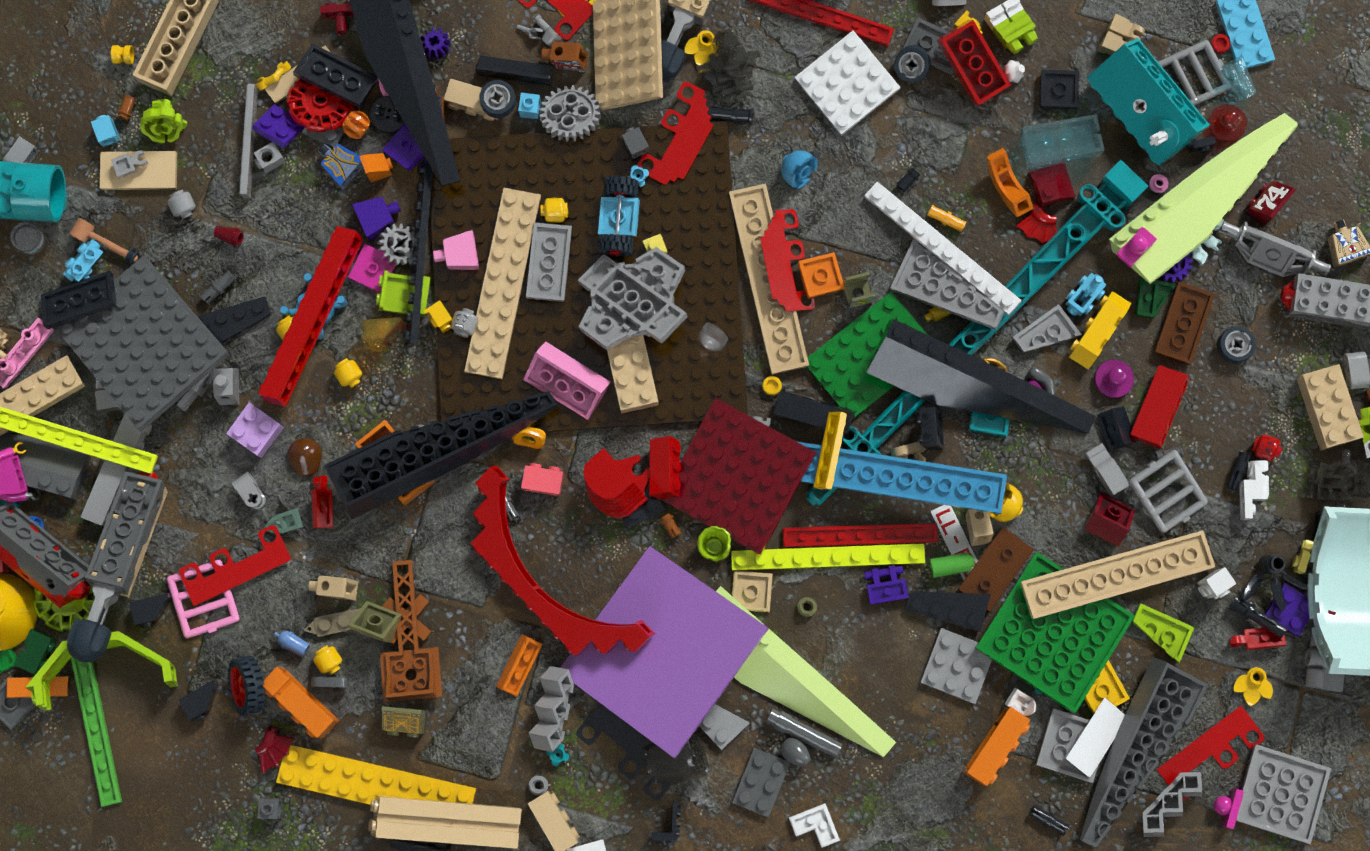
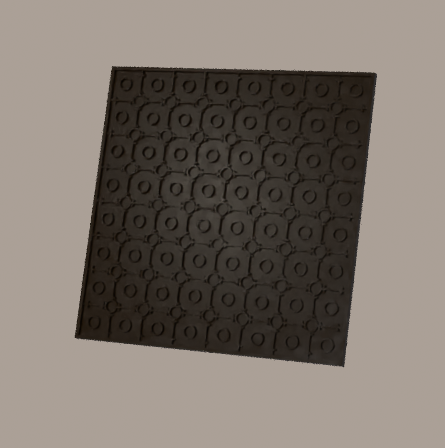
M727 121L711 122L713 127L684 179L678 177L676 181L669 180L668 184L664 185L649 176L646 177L645 185L642 187L638 186L637 198L640 200L637 237H631L634 239L632 255L625 257L606 255L616 263L625 262V265L633 264L636 262V258L647 253L643 240L661 234L667 249L666 254L685 267V272L673 295L674 304L686 312L688 317L662 344L652 336L643 335L659 405L622 414L607 350L579 329V325L588 307L592 306L591 292L581 286L578 279L603 255L598 252V227L601 197H609L603 194L605 178L609 176H625L627 178L631 174V167L637 165L642 157L641 155L632 160L622 141L624 131L631 127L590 130V136L583 134V139L578 136L575 142L572 137L569 138L568 142H566L565 137L559 140L558 135L552 137L551 132L449 139L461 182L442 186L434 172L432 173L430 196L433 251L443 250L444 239L472 230L479 263V270H449L446 261L435 262L433 254L435 303L440 300L452 319L454 313L462 311L463 308L474 311L473 315L475 316L477 314L503 188L540 194L541 200L536 223L572 226L564 302L526 298L530 248L503 380L466 373L465 366L472 335H468V338L454 334L452 329L443 333L437 327L441 422L446 421L451 416L478 409L480 412L487 410L489 406L496 405V407L508 404L507 402L512 400L522 401L525 397L543 393L523 379L535 353L545 342L609 380L610 384L588 420L555 400L558 407L531 424L530 427L538 428L544 432L702 422L715 398L748 415L735 223L729 192L732 191ZM662 125L639 127L649 145V152L645 154H649L661 161L676 133ZM645 159L642 162L643 169L650 171L654 167V163L650 159ZM547 198H562L565 203H568V218H565L563 222H546L545 216H541V205H544Z

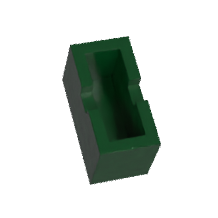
M30 629L24 641V644L27 646L24 652H19L13 665L36 675L47 661L49 655H52L55 651L57 639L40 631Z

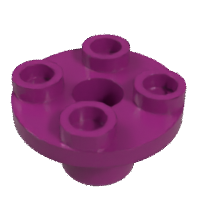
M1109 360L1097 369L1094 382L1097 389L1103 395L1109 398H1120L1131 390L1134 376L1126 363L1119 360Z

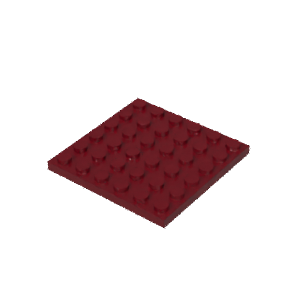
M715 398L680 462L679 480L681 488L679 496L661 500L709 527L717 526L726 529L731 539L762 555L817 453Z

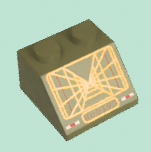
M382 706V730L387 731V735L399 736V732L407 733L406 737L418 738L419 734H424L426 710Z

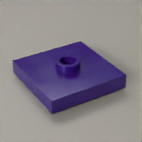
M405 124L382 149L386 155L408 171H411L424 156Z

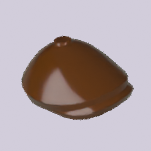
M308 438L294 441L288 450V460L295 473L299 476L307 477L316 474L319 470L322 459V451L319 444Z

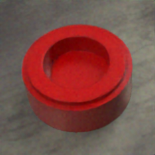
M1218 34L1214 36L1210 44L1216 54H1223L1229 49L1230 40L1226 35Z

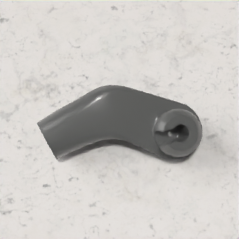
M1036 367L1028 371L1027 376L1029 379L1035 380L1043 390L1055 395L1054 382L1049 375Z

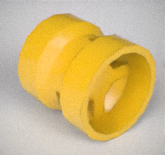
M112 45V63L120 64L125 62L126 64H133V46L126 45L120 47L119 45Z

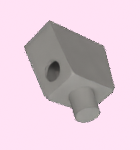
M239 368L213 369L214 397L219 405L239 404Z

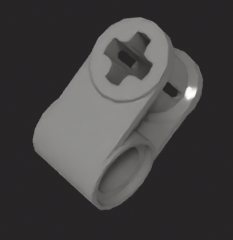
M246 472L232 482L233 487L247 506L253 509L264 507L266 498L249 472ZM254 496L257 497V498H256V501H257L256 503H253V501H254L253 497H254Z

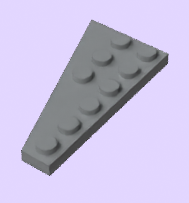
M913 238L890 287L891 291L996 330L1004 314L1003 310L987 297H984L975 287L969 285L960 275L938 260L929 250L923 248Z

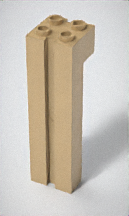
M375 795V799L371 800L370 811L374 812L373 819H369L368 831H371V835L375 838L518 849V830L522 809L518 807Z

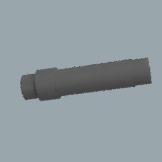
M773 708L771 709L766 723L774 726L773 729L783 734L786 733L835 758L837 757L842 743L792 718L793 716L783 711L779 712Z

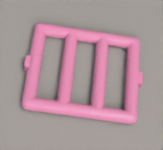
M215 560L217 565L223 566L221 560ZM211 562L198 566L201 573L214 569ZM189 568L184 573L185 578L197 575L194 568ZM177 573L167 577V584L183 636L186 639L206 632H216L218 628L239 621L240 618L231 589L223 592L225 598L184 611L181 600L190 598L187 590L178 592L175 582L182 580L180 574ZM226 605L228 606L231 616L190 630L187 618Z

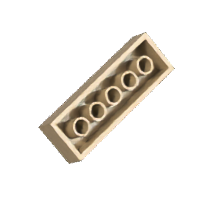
M170 0L133 73L134 78L138 82L172 97L219 0Z

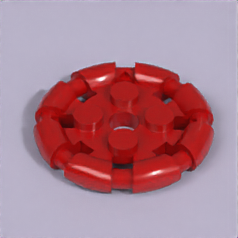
M300 78L294 82L295 85L293 87H290L287 95V106L290 108L288 112L292 119L299 126L303 125L306 127V130L324 133L325 130L332 129L334 131L342 127L346 117L355 108L354 105ZM322 97L326 99V102L319 104L316 100ZM338 109L343 110L341 114L338 113ZM307 115L311 118L310 121L306 119ZM329 118L330 122L323 123L322 119Z

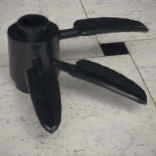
M1263 555L1258 563L1261 572L1259 575H1253L1243 591L1242 599L1246 601L1250 598L1262 582L1261 577L1264 573L1273 574L1274 581H1271L1272 594L1278 608L1284 611L1285 602L1281 582L1277 579L1276 573L1281 572L1283 579L1302 589L1308 590V582L1289 569L1284 571L1286 563L1281 555Z

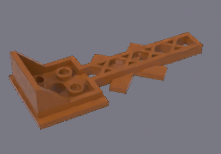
M413 561L392 562L395 601L389 597L382 607L401 614V619L392 640L393 644L398 640L399 651L380 653L383 703L442 697L439 647L419 649L418 637L425 641L432 633L431 630L417 620V616L428 605L429 601L421 594L415 599ZM408 565L409 572L403 578L398 574V566ZM404 583L410 587V591L405 597L399 593V589ZM405 602L410 605L407 610L402 607ZM407 628L411 630L408 635L404 633ZM410 641L414 644V650H404L403 646ZM408 671H416L417 676L414 680L407 679Z

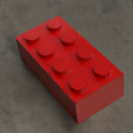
M967 20L936 40L974 105L984 103L1011 85L974 20Z

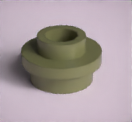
M805 597L798 602L797 609L802 616L809 617L816 612L817 604L812 598ZM807 603L811 606L809 611L804 610V604Z

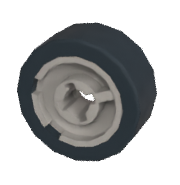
M916 45L903 48L896 56L894 62L895 72L898 77L909 83L922 80L929 72L931 66L928 52ZM911 60H913V62L916 64L915 67H911L909 65V62H911Z
M492 80L486 83L479 94L483 111L493 118L508 116L516 105V96L512 87L502 80ZM497 96L501 97L500 100H499L500 102H497L496 100H494L495 97H497Z
M1233 326L1225 330L1217 341V351L1220 357L1232 364L1246 361L1253 355L1256 348V340L1252 332L1241 326ZM1235 342L1239 343V347L1234 348Z

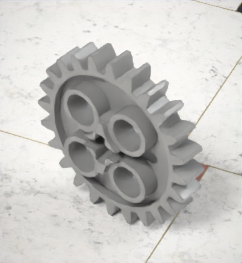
M572 85L571 90H568L567 86H564L563 91L557 88V93L551 91V97L545 96L546 102H541L540 121H542V127H546V133L551 132L552 137L558 135L559 140L565 137L566 142H568L569 138L572 137L575 142L578 136L583 139V134L590 136V130L595 131V125H599L601 111L598 99L594 98V94L589 95V90L582 92V87L575 90L574 85Z

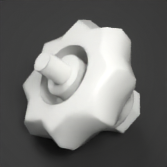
M1009 60L1008 64L1004 66L1005 75L1009 82L1018 83L1024 77L1025 67L1022 64L1020 65L1019 61Z

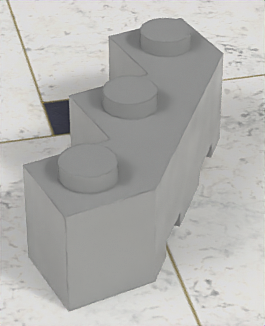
M550 666L540 677L545 694L534 705L540 721L529 732V736L535 749L553 752L564 740L565 731H562L564 720L568 719L570 709L568 698L569 693H573L574 683L569 669Z
M1201 772L1180 773L1143 812L1144 837L1164 836L1163 817L1183 816L1182 797L1202 796Z

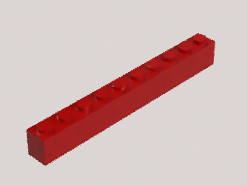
M337 226L334 233H332L330 242L323 252V257L315 269V274L308 284L307 291L300 301L295 316L292 318V323L284 335L280 348L276 352L272 366L268 369L265 381L260 386L258 394L266 402L283 407L287 406L363 242V238L357 231Z

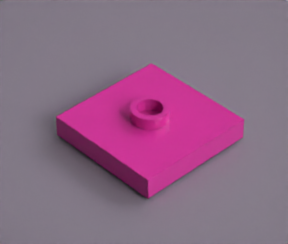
M364 244L348 278L381 293L382 287L378 286L380 275H384V271L394 273L397 266L394 265V261L387 263L388 257L382 258L384 252Z

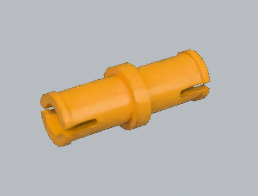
M934 205L931 206L927 216L942 222V225H948L959 232H962L966 221L951 215L952 212H945Z

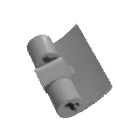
M1311 631L1310 647L1305 654V665H1307L1305 687L1342 692L1345 674H1328Z

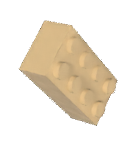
M632 336L607 350L621 414L658 406L659 402L644 336Z
M1339 364L1306 373L1296 378L1320 451L1364 437Z

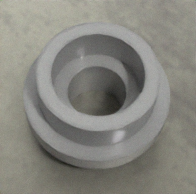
M534 776L529 781V790L534 795H542L548 789V781L543 776ZM536 782L542 783L541 789H536Z

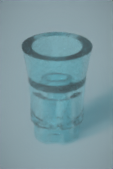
M1243 56L1230 61L1219 69L1233 88L1235 94H1238L1240 100L1247 99L1257 92Z

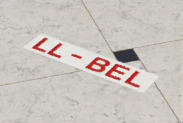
M943 505L932 510L931 514L951 555L968 552L969 556L973 555L974 563L976 564L975 554L952 507ZM970 571L960 573L963 580H965Z

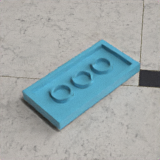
M1216 0L1215 3L1225 34L1230 40V49L1237 70L1241 71L1273 62L1275 57L1256 0Z

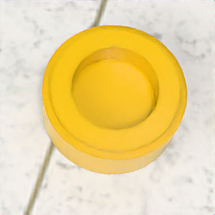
M775 376L767 377L762 385L763 391L769 396L777 395L782 387L780 379Z

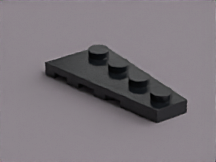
M264 296L202 314L198 318L217 340L223 344L224 341L233 336L235 337L243 330L271 316L267 297Z
M910 591L905 610L981 631L991 594Z

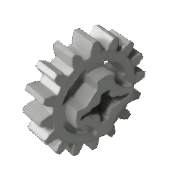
M393 224L390 228L384 229L385 233L379 235L382 240H379L377 244L382 245V247L378 251L384 252L382 258L388 257L387 263L394 261V265L397 266L400 262L402 265H405L407 261L409 262L413 252L411 239L414 235V231L409 232V226L403 229L402 224H399L398 227ZM401 241H403L400 247L394 249L398 242L400 243Z

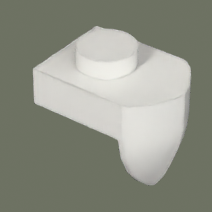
M1017 688L1013 689L1005 702L1006 706H1011L1024 716L1032 715L1036 711L1035 700Z

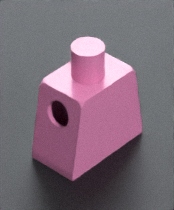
M472 230L444 239V249L433 251L435 262L446 261L449 270H479L475 238Z

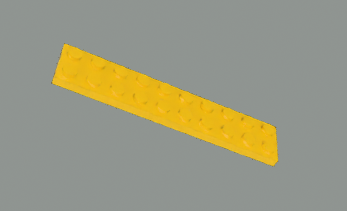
M290 745L289 755L282 758L276 783L370 805L371 800L375 799V795L473 804L477 789Z

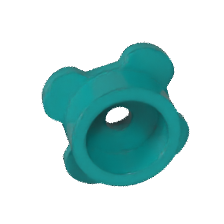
M562 743L553 752H546L550 756L553 766H558L560 762L568 761L569 754L565 752Z

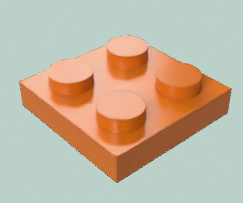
M835 252L798 261L797 264L808 299L845 289Z

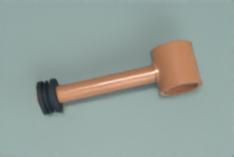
M81 218L77 219L69 233L70 236L83 243L93 239L98 244L125 257V262L130 263V265H133L138 260V251H134V249L128 251L94 233L95 226Z

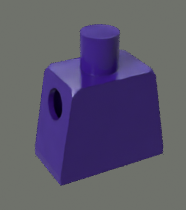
M383 197L353 204L369 241L383 233L387 227L390 228L391 225L395 224L392 215L401 212L397 201L386 205Z

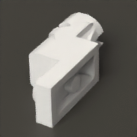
M1268 461L1248 462L1247 478L1249 480H1242L1239 484L1240 520L1253 519L1256 507L1252 501L1268 499L1269 476L1262 474L1268 471Z

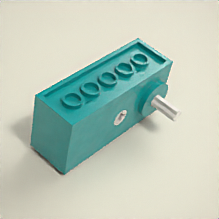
M1139 38L1123 44L1087 77L1090 86L1098 91L1102 101L1112 108L1115 117L1121 119L1125 124L1126 130L1134 135L1138 145L1148 152L1151 161L1157 163V165L1171 159L1210 126Z

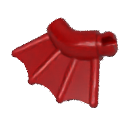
M1038 203L1033 204V209L1030 210L1032 213L1019 222L1016 227L1023 230L1027 238H1036L1043 244L1049 241L1057 232L1056 216L1048 215L1042 207H1039Z

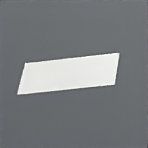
M1104 698L1066 759L1090 778L1114 741L1125 714Z

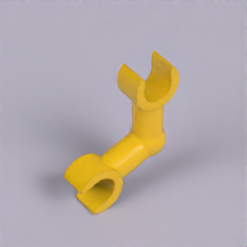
M288 61L284 64L280 62L277 65L278 69L271 76L261 77L257 80L259 83L255 85L259 91L274 82H278L280 77L291 69Z

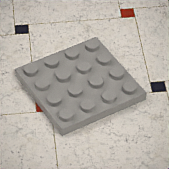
M1254 744L1241 788L1244 794L1236 821L1311 844L1331 768Z

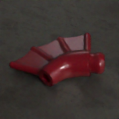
M274 726L267 727L262 743L255 748L257 755L260 757L262 774H265L272 767L279 766L282 758L289 755L290 745L295 740L293 737L276 734L278 729Z

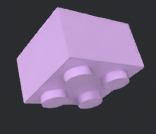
M248 403L226 434L262 458L284 427L257 407Z

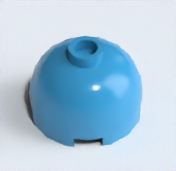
M796 150L786 155L782 160L781 167L783 179L793 188L800 189L811 180L808 176L812 170L816 172L818 159L809 152Z

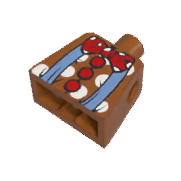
M553 42L551 49L542 50V60L551 61L555 68L585 73L588 54L581 43Z

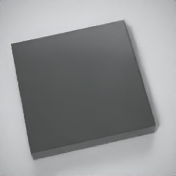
M10 675L8 678H16V677H15L14 675ZM6 679L0 685V720L10 730H13L36 704H33L32 698H7Z

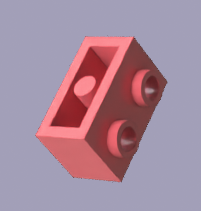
M530 463V466L525 465L522 490L561 496L564 472L560 471L561 468L549 466V469L541 468L542 465Z

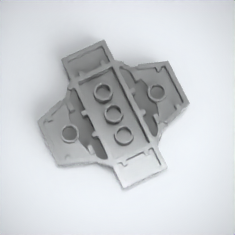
M657 247L636 258L635 263L626 265L625 262L616 263L603 254L578 279L579 284L591 292L592 306L588 307L579 325L580 331L606 350L615 347L632 336H652L662 344L688 317L686 312L674 304L673 295L685 272V267Z

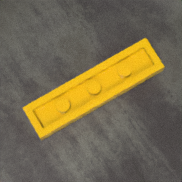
M829 412L814 488L832 489L846 424V413Z

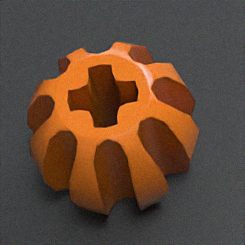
M352 111L342 124L343 131L350 138L360 139L368 130L370 120L365 113Z

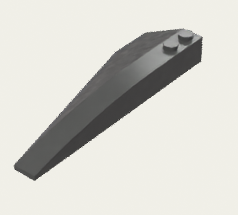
M4 433L0 436V451L9 447L14 448L18 442L23 443L17 446V450L20 452L26 451L21 455L16 453L15 455L19 457L26 486L74 500L78 499L91 458L90 455L22 434Z
M1152 657L1105 761L1080 837L1081 841L1093 847L1099 845L1110 830L1112 821L1116 818L1118 819L1122 814L1121 809L1126 802L1130 803L1134 797L1132 794L1137 788L1140 789L1159 764L1158 759L1170 749L1168 747L1174 738L1177 739L1181 734L1180 730L1184 724L1187 725L1190 722L1208 684L1167 662Z

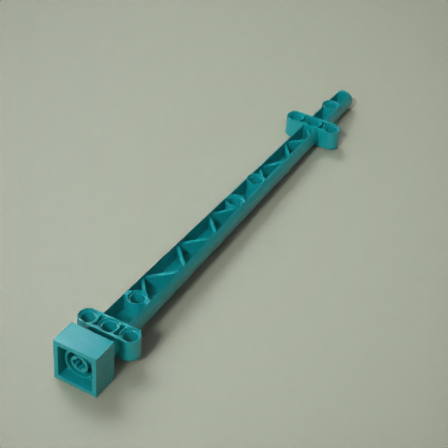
M1122 160L1103 177L1098 184L1100 186L1099 189L1091 184L1084 185L1077 195L1078 201L1082 204L1079 210L1005 285L1008 290L1021 299V303L1009 316L1005 313L1003 314L996 330L971 321L948 345L973 355L1103 226L1110 231L1120 229L1125 222V216L1120 209L1123 207L1127 210L1146 190L1148 185ZM1083 191L1090 192L1092 197H1084ZM1097 204L1104 205L1105 211H1099ZM1111 217H1116L1119 220V224H1113ZM1070 231H1077L1079 238L1072 237ZM971 337L974 340V344L967 345L964 338ZM903 391L863 434H860L854 427L850 426L849 431L853 433L854 438L846 440L842 436V443L848 448L847 450L858 451L857 446L863 444L867 447V453L882 455L877 449L926 400ZM813 484L806 492L808 495L806 499L813 506L816 504L820 506L837 488L817 489L814 488Z

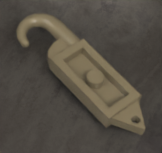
M361 608L316 617L304 631L316 634L318 637L350 631L352 629L348 628V625Z

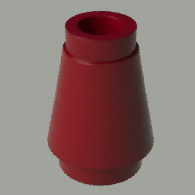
M217 226L214 230V237L232 246H239L243 241L244 233L239 228Z

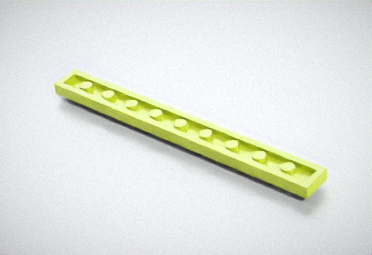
M0 407V428L152 474L158 458L155 454Z
M924 544L767 549L763 551L762 555L752 550L731 551L732 571L924 564L925 548Z

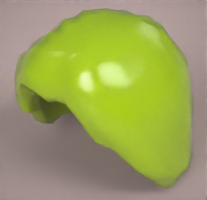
M717 526L705 528L699 535L697 542L701 556L715 562L724 560L729 555L731 549L730 534L726 529Z

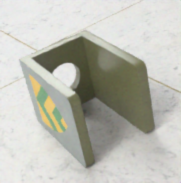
M869 272L844 279V292L849 308L874 301L876 295L875 293L871 294L867 281L870 275ZM855 288H860L863 290V296L855 298L852 291Z

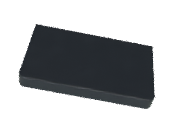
M1124 406L1097 414L1109 451L1136 443V439L1130 435L1132 427Z

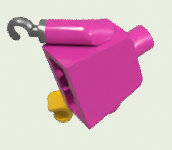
M18 442L14 448L9 447L0 451V499L9 503L26 501L29 498L38 500L41 496L38 489L36 490L38 493L36 498L33 497L32 493L27 492L18 455H15V453L21 455L26 451L20 452L17 450V446L23 444L22 442Z

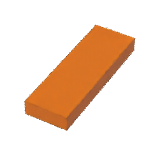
M68 676L55 677L51 681L49 686L50 697H68ZM33 677L7 678V698H31V691L25 687Z

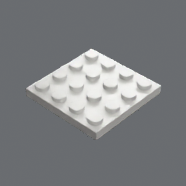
M854 31L850 32L795 76V80L841 136L900 90V86Z

